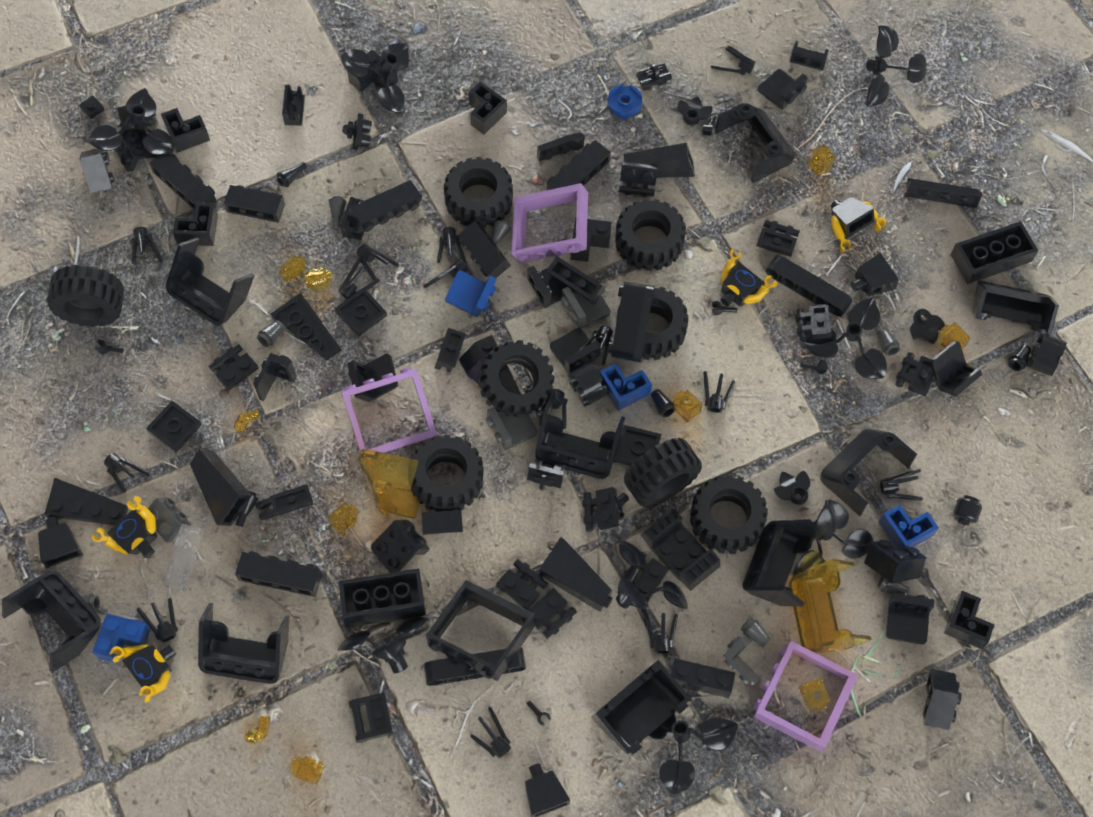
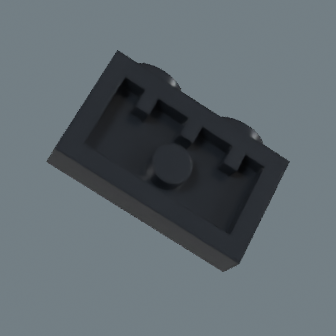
M534 265L527 268V280L544 308L561 301L562 289L566 288L565 285L549 276L547 269L537 271Z

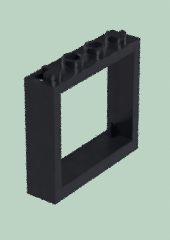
M465 580L427 632V644L430 649L435 652H442L450 660H457L463 663L466 668L480 672L485 678H492L498 681L536 626V617L534 613ZM468 599L522 626L495 666L440 638Z

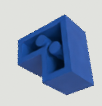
M617 363L599 373L603 379L602 387H607L608 396L617 411L651 395L652 383L643 370L626 378Z
M901 505L883 513L879 520L880 525L898 550L919 545L933 537L939 529L928 512L910 520Z
M106 613L92 653L98 659L113 662V658L117 655L109 654L112 648H123L125 644L130 646L144 645L147 642L151 629L145 622Z

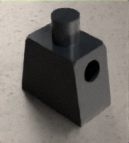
M879 253L857 269L855 274L856 280L851 281L850 284L853 291L856 292L863 289L867 296H873L896 289L899 279L883 255Z
M51 517L45 521L47 529L39 531L38 538L40 560L46 568L84 555L74 534L66 523L59 524L57 517Z
M540 763L529 767L532 778L525 781V788L531 817H539L570 804L569 796L554 771L544 773Z

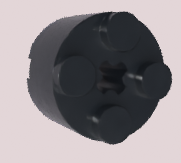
M1041 332L1037 339L1039 344H1034L1030 353L1034 356L1029 357L1026 367L1052 376L1059 364L1060 357L1064 353L1067 342Z
M590 361L567 375L571 388L574 392H578L579 399L584 407L595 403L609 394L607 387H602L603 379Z

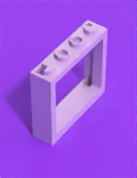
M580 183L514 197L512 255L519 263L587 250L588 192ZM577 201L576 238L525 248L527 211Z
M409 367L400 370L401 374L393 376V373L381 376L382 380L375 382L374 379L364 381L363 386L356 387L354 384L344 388L345 391L342 392V397L362 460L437 436L417 369L412 370ZM412 377L429 430L366 450L349 396Z
M790 641L788 647L784 645L779 654L782 657L780 663L775 662L770 674L774 676L771 682L766 681L762 692L765 693L762 700L758 698L753 708L756 711L754 718L822 752L828 743L859 675ZM792 653L846 680L819 738L765 710Z

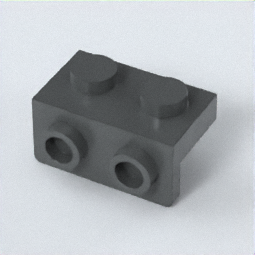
M156 498L148 509L155 516L156 531L166 543L172 542L182 528H189L191 523L187 520V516L175 506L176 503L172 499Z

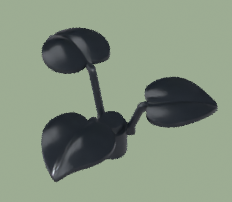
M878 26L879 33L876 49L879 56H875V58L870 57L866 62L867 70L877 75L871 81L866 107L880 105L887 99L889 84L884 82L885 77L880 74L887 68L908 70L907 80L911 83L920 82L927 72L926 58L919 53L914 54L910 58L909 67L887 64L883 58L891 56V52L897 49L899 43L897 32L889 26Z
M395 43L386 46L381 53L383 59H379L369 65L370 59L368 55L362 50L352 49L342 53V64L353 76L365 77L368 74V68H373L380 64L383 71H388L386 88L379 89L377 99L383 108L394 113H401L404 108V94L397 85L389 87V82L394 67L397 70L407 68L409 64V44Z
M146 88L139 90L128 99L126 111L130 116L127 117V121L118 134L113 126L101 125L95 128L88 137L90 144L100 150H116L122 144L119 137L122 136L128 124L132 122L134 125L143 124L145 134L147 135L143 139V147L147 152L153 155H164L174 151L171 137L165 131L154 129L151 134L148 131L145 117L154 115L157 106Z
M873 297L859 302L851 309L848 317L850 323L847 326L846 332L839 339L836 340L837 335L831 329L832 338L813 340L811 334L804 342V345L811 353L819 357L828 358L838 352L837 343H840L845 337L849 341H857L862 354L855 362L858 374L869 379H883L886 375L887 363L884 355L875 348L869 349L865 353L861 342L862 328L864 330H872L880 322V312Z
M826 499L823 509L814 521L818 530L829 534V539L834 536L841 543L845 544L842 553L846 557L856 559L866 555L870 542H874L872 535L865 529H856L848 535L847 541L842 539L835 532L836 529L846 526L849 514L841 504ZM816 539L819 552L817 553L815 550L806 552L797 562L793 571V578L809 580L822 574L826 567V561L821 557L823 551L820 540L829 539Z
M619 541L621 557L635 568L630 579L621 578L618 582L616 601L622 608L627 609L630 605L642 607L645 604V597L662 591L665 599L671 604L682 609H688L684 593L671 581H665L663 587L661 586L642 594L632 581L639 571V567L644 568L646 566L645 557L633 544Z
M416 617L404 621L395 629L398 639L378 646L368 637L371 634L370 631L356 632L340 644L338 651L352 650L364 642H370L375 648L373 656L388 662L394 674L400 673L408 667L403 656L405 654L403 647L406 644L403 636L416 631L429 618Z
M674 713L648 735L653 739L661 740L669 732L673 733L674 739L678 742V761L673 759L666 761L662 764L659 771L660 780L670 794L676 795L684 792L694 781L695 769L693 764L682 762V743L689 740L690 734H693L700 740L705 739V744L709 749L721 751L731 745L738 729L737 723L722 718L709 719L701 725L700 731L702 735H700L692 727L689 728L687 722L683 720L676 721Z

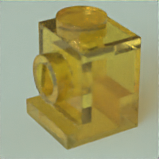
M824 144L813 150L811 160L807 165L817 176H820L832 169L836 156Z
M688 389L685 392L679 391L674 395L675 411L686 423L701 413L703 403L699 402Z
M344 502L327 518L329 524L344 537L346 535L345 530L352 528L356 524L357 515L360 512L354 505L349 506Z
M822 677L798 687L808 711L815 709V712L826 709V704L831 702L822 682ZM814 692H818L820 699L814 697Z
M305 756L304 759L295 757L290 766L293 777L316 786L325 768L322 761L319 760L318 764H316V760Z

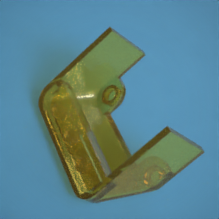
M361 449L358 460L363 479L379 512L385 515L395 514L415 519L420 503L417 501V496H413L411 486L419 461L374 450Z
M831 559L794 575L790 579L789 588L795 596L805 603L804 607L793 606L802 647L817 654L847 650L871 640V636L852 634L848 629L838 630L830 593L836 591L840 586L839 572L853 567L854 562Z

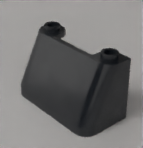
M657 660L591 716V718L626 754L631 753L634 755L642 748L640 745L642 740L675 712L681 714L689 707L687 702L691 698L662 663Z

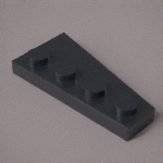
M301 293L270 314L326 361L342 351Z
M54 478L45 515L46 517L116 525L127 515L128 507L125 504Z

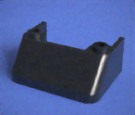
M742 103L718 115L715 128L716 133L747 120L766 145L765 154L768 158L754 165L751 177L752 183L793 163L795 152L762 109L748 103Z
M195 238L178 244L166 282L168 294L212 324L219 326L226 323L246 301L255 275L251 273L234 280L230 292H227L202 275L204 264L199 257L195 256L200 239Z
M979 280L976 286L972 313L976 319L986 320L987 317L994 316L1026 323L1031 326V330L1037 332L1045 330L1047 334H1051L1059 304L1052 296Z
M624 282V285L619 286L618 296L621 297L618 318L614 340L609 342L608 353H611V357L642 362L644 341L653 292L655 290L654 286Z
M551 397L543 413L535 451L536 459L543 460L545 464L551 466L559 464L563 466V469L591 477L607 478L614 463L625 417H621L616 433L607 431L602 434L600 442L563 433L562 420L551 415L554 398Z
M874 429L863 430L820 474L821 482L859 516L863 514L868 502L854 490L859 485L860 477L853 468L877 445L882 450L890 452L908 469L918 455L891 432Z
M810 519L769 522L763 529L742 584L743 589L751 595L779 606L804 607L805 603L795 596L789 587H785L796 555L809 551L814 539H829L830 535L819 531L816 524Z
M48 571L2 599V617L4 619L21 608L31 616H36L46 611L68 635L69 638L62 643L61 647L50 654L49 670L51 673L79 656L100 629V617L57 571Z
M209 603L199 619L198 666L200 670L206 674L267 684L277 682L282 671L288 645L289 616L285 615L278 631L270 633L267 643L228 637L227 626L222 622L213 621V603Z

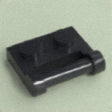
M384 692L353 699L348 702L354 718L357 734L355 735L356 743H363L371 739L393 734ZM366 705L371 730L369 732L364 731L360 707Z

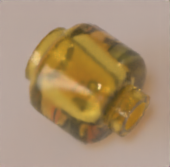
M324 266L309 268L307 273L304 274L307 288L314 292L328 289L329 282H332L331 272L326 271Z

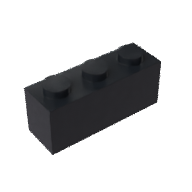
M230 185L224 201L227 213L279 223L285 207L283 195L276 192H264L260 189H249L241 185Z
M476 221L472 222L458 235L462 240L460 242L461 245L472 253L470 257L476 264H480L482 267L480 271L485 277L492 276L497 278L511 266L482 225Z
M558 256L555 257L547 269L549 276L569 287L594 305L605 291L603 285Z
M674 658L671 675L682 688L728 699L732 693L736 672Z

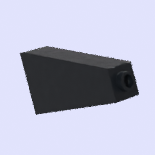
M687 142L624 154V161H622L658 166L657 178L695 176L694 161Z
M199 449L190 463L192 471L217 525L231 526L252 495L213 450Z
M560 537L540 567L539 573L544 579L599 612L604 607L608 608L613 599L611 597L612 589L566 540Z

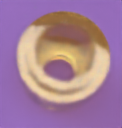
M293 255L281 266L279 274L287 282L295 280L306 269V261L299 255Z

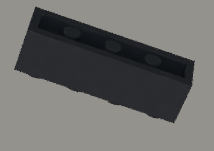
M597 140L590 144L588 143L580 154H576L571 159L569 164L561 167L557 175L549 178L546 183L547 190L580 183L584 186L610 162L611 151Z
M170 153L158 155L149 163L152 172L194 210L196 202L216 203L215 191L212 187L203 184L202 179L198 175L194 176L186 164L182 165L176 155Z
M409 180L351 206L347 218L358 234L363 231L368 232L376 225L387 223L389 219L398 218L409 210H416L420 206L422 195L413 182Z
M254 551L242 552L235 573L238 581L316 597L322 577L320 568L314 564L301 565L295 560L288 559L283 561L272 555L264 557Z

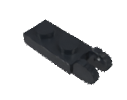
M577 132L539 145L537 147L539 162L549 160L558 154H566L570 150L577 151L583 148L585 136L582 132Z
M303 485L269 496L270 498L258 501L255 505L257 509L267 508L272 505L273 509L259 514L260 520H267L274 516L313 505L314 503L308 485Z

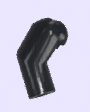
M624 492L617 497L618 520L624 518L625 513H623L622 506L629 501L628 495Z

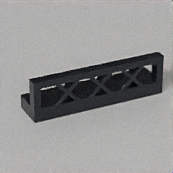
M908 178L905 197L977 208L982 192L974 188Z

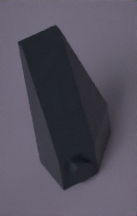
M492 335L474 342L459 358V362L466 375L476 383L480 379L478 375L484 360L490 351L494 350L497 346ZM504 365L499 372L501 384L509 392L521 394L508 365Z

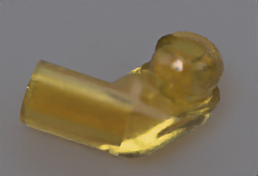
M253 410L240 414L234 423V428L239 432L244 431L250 421L259 419L258 411Z
M260 716L258 727L245 733V741L254 744L267 736L270 718Z

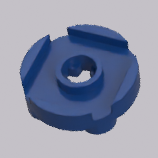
M618 85L609 92L608 108L619 118L627 119L636 115L642 108V94L634 86L624 87V85ZM621 99H628L629 101L628 103H623Z

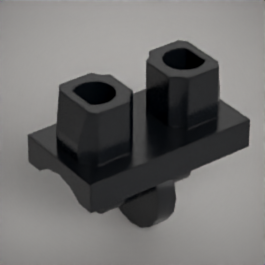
M665 63L657 66L656 64H651L649 69L636 73V77L644 91L649 90L654 85L666 84V81L672 79V75L668 72Z
M358 113L354 125L352 121H349L342 129V132L347 135L348 139H351L353 136L352 149L358 150L359 146L368 147L371 142V136L362 134V131L369 133L372 121L363 119L364 114Z
M536 459L534 463L529 464L527 480L540 484L539 490L542 491L545 486L561 488L564 475L563 466L554 464L552 468L545 467L543 460Z

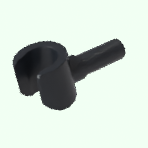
M715 115L712 116L709 125L703 124L702 135H712L713 124L716 119Z
M719 301L712 302V307H718V309H712V313L716 316L722 312L737 313V308L724 307Z
M103 340L97 341L102 346L101 348L95 347L100 354H106L108 351L124 352L123 348L108 346Z
M820 360L818 365L801 363L800 367L810 368L819 374H824L828 369V362Z
M531 701L527 702V705L538 717V724L545 725L541 721V716H546L549 721L551 720V716L548 713H542Z

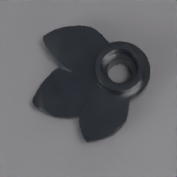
M698 96L691 99L688 103L680 100L677 107L678 111L683 115V121L688 125H696L700 120L709 118L713 110L712 106H703Z
M919 309L913 315L914 322L910 326V333L914 340L922 336L928 342L935 344L939 331L945 330L946 326L939 316L931 315L926 309ZM921 315L925 317V321L921 319Z
M801 471L795 478L786 472H781L779 478L780 486L774 488L775 494L782 500H790L793 504H804L808 499L807 490L811 485L807 473ZM795 494H800L802 498H796Z

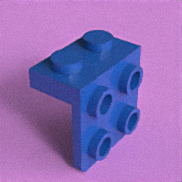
M459 270L445 297V301L478 317L489 306L490 302L487 300L489 296H493L496 290V286H494L496 278L489 276L487 281L484 282Z

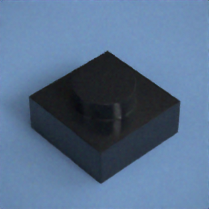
M93 95L79 104L80 109L90 119H93L105 110L104 106Z

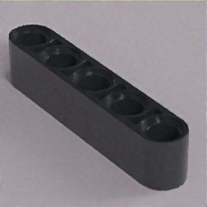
M775 255L765 269L768 276H773L772 279L816 305L828 304L829 312L835 316L842 317L852 303V298L848 294L781 255Z
M522 647L518 650L503 674L520 672L526 669ZM506 649L472 655L495 666ZM445 658L424 663L426 685L428 686L484 678L480 672L466 668L463 663L457 660L453 661Z

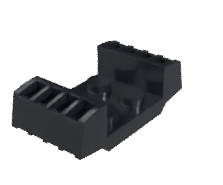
M673 508L645 530L641 537L673 575L691 591L720 568V559L712 549L706 551L683 526V517Z

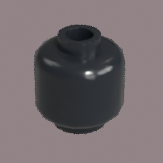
M964 495V498H959L953 511V515L958 518L957 522L969 526L970 523L978 522L982 511V505L979 503L980 500L968 495Z

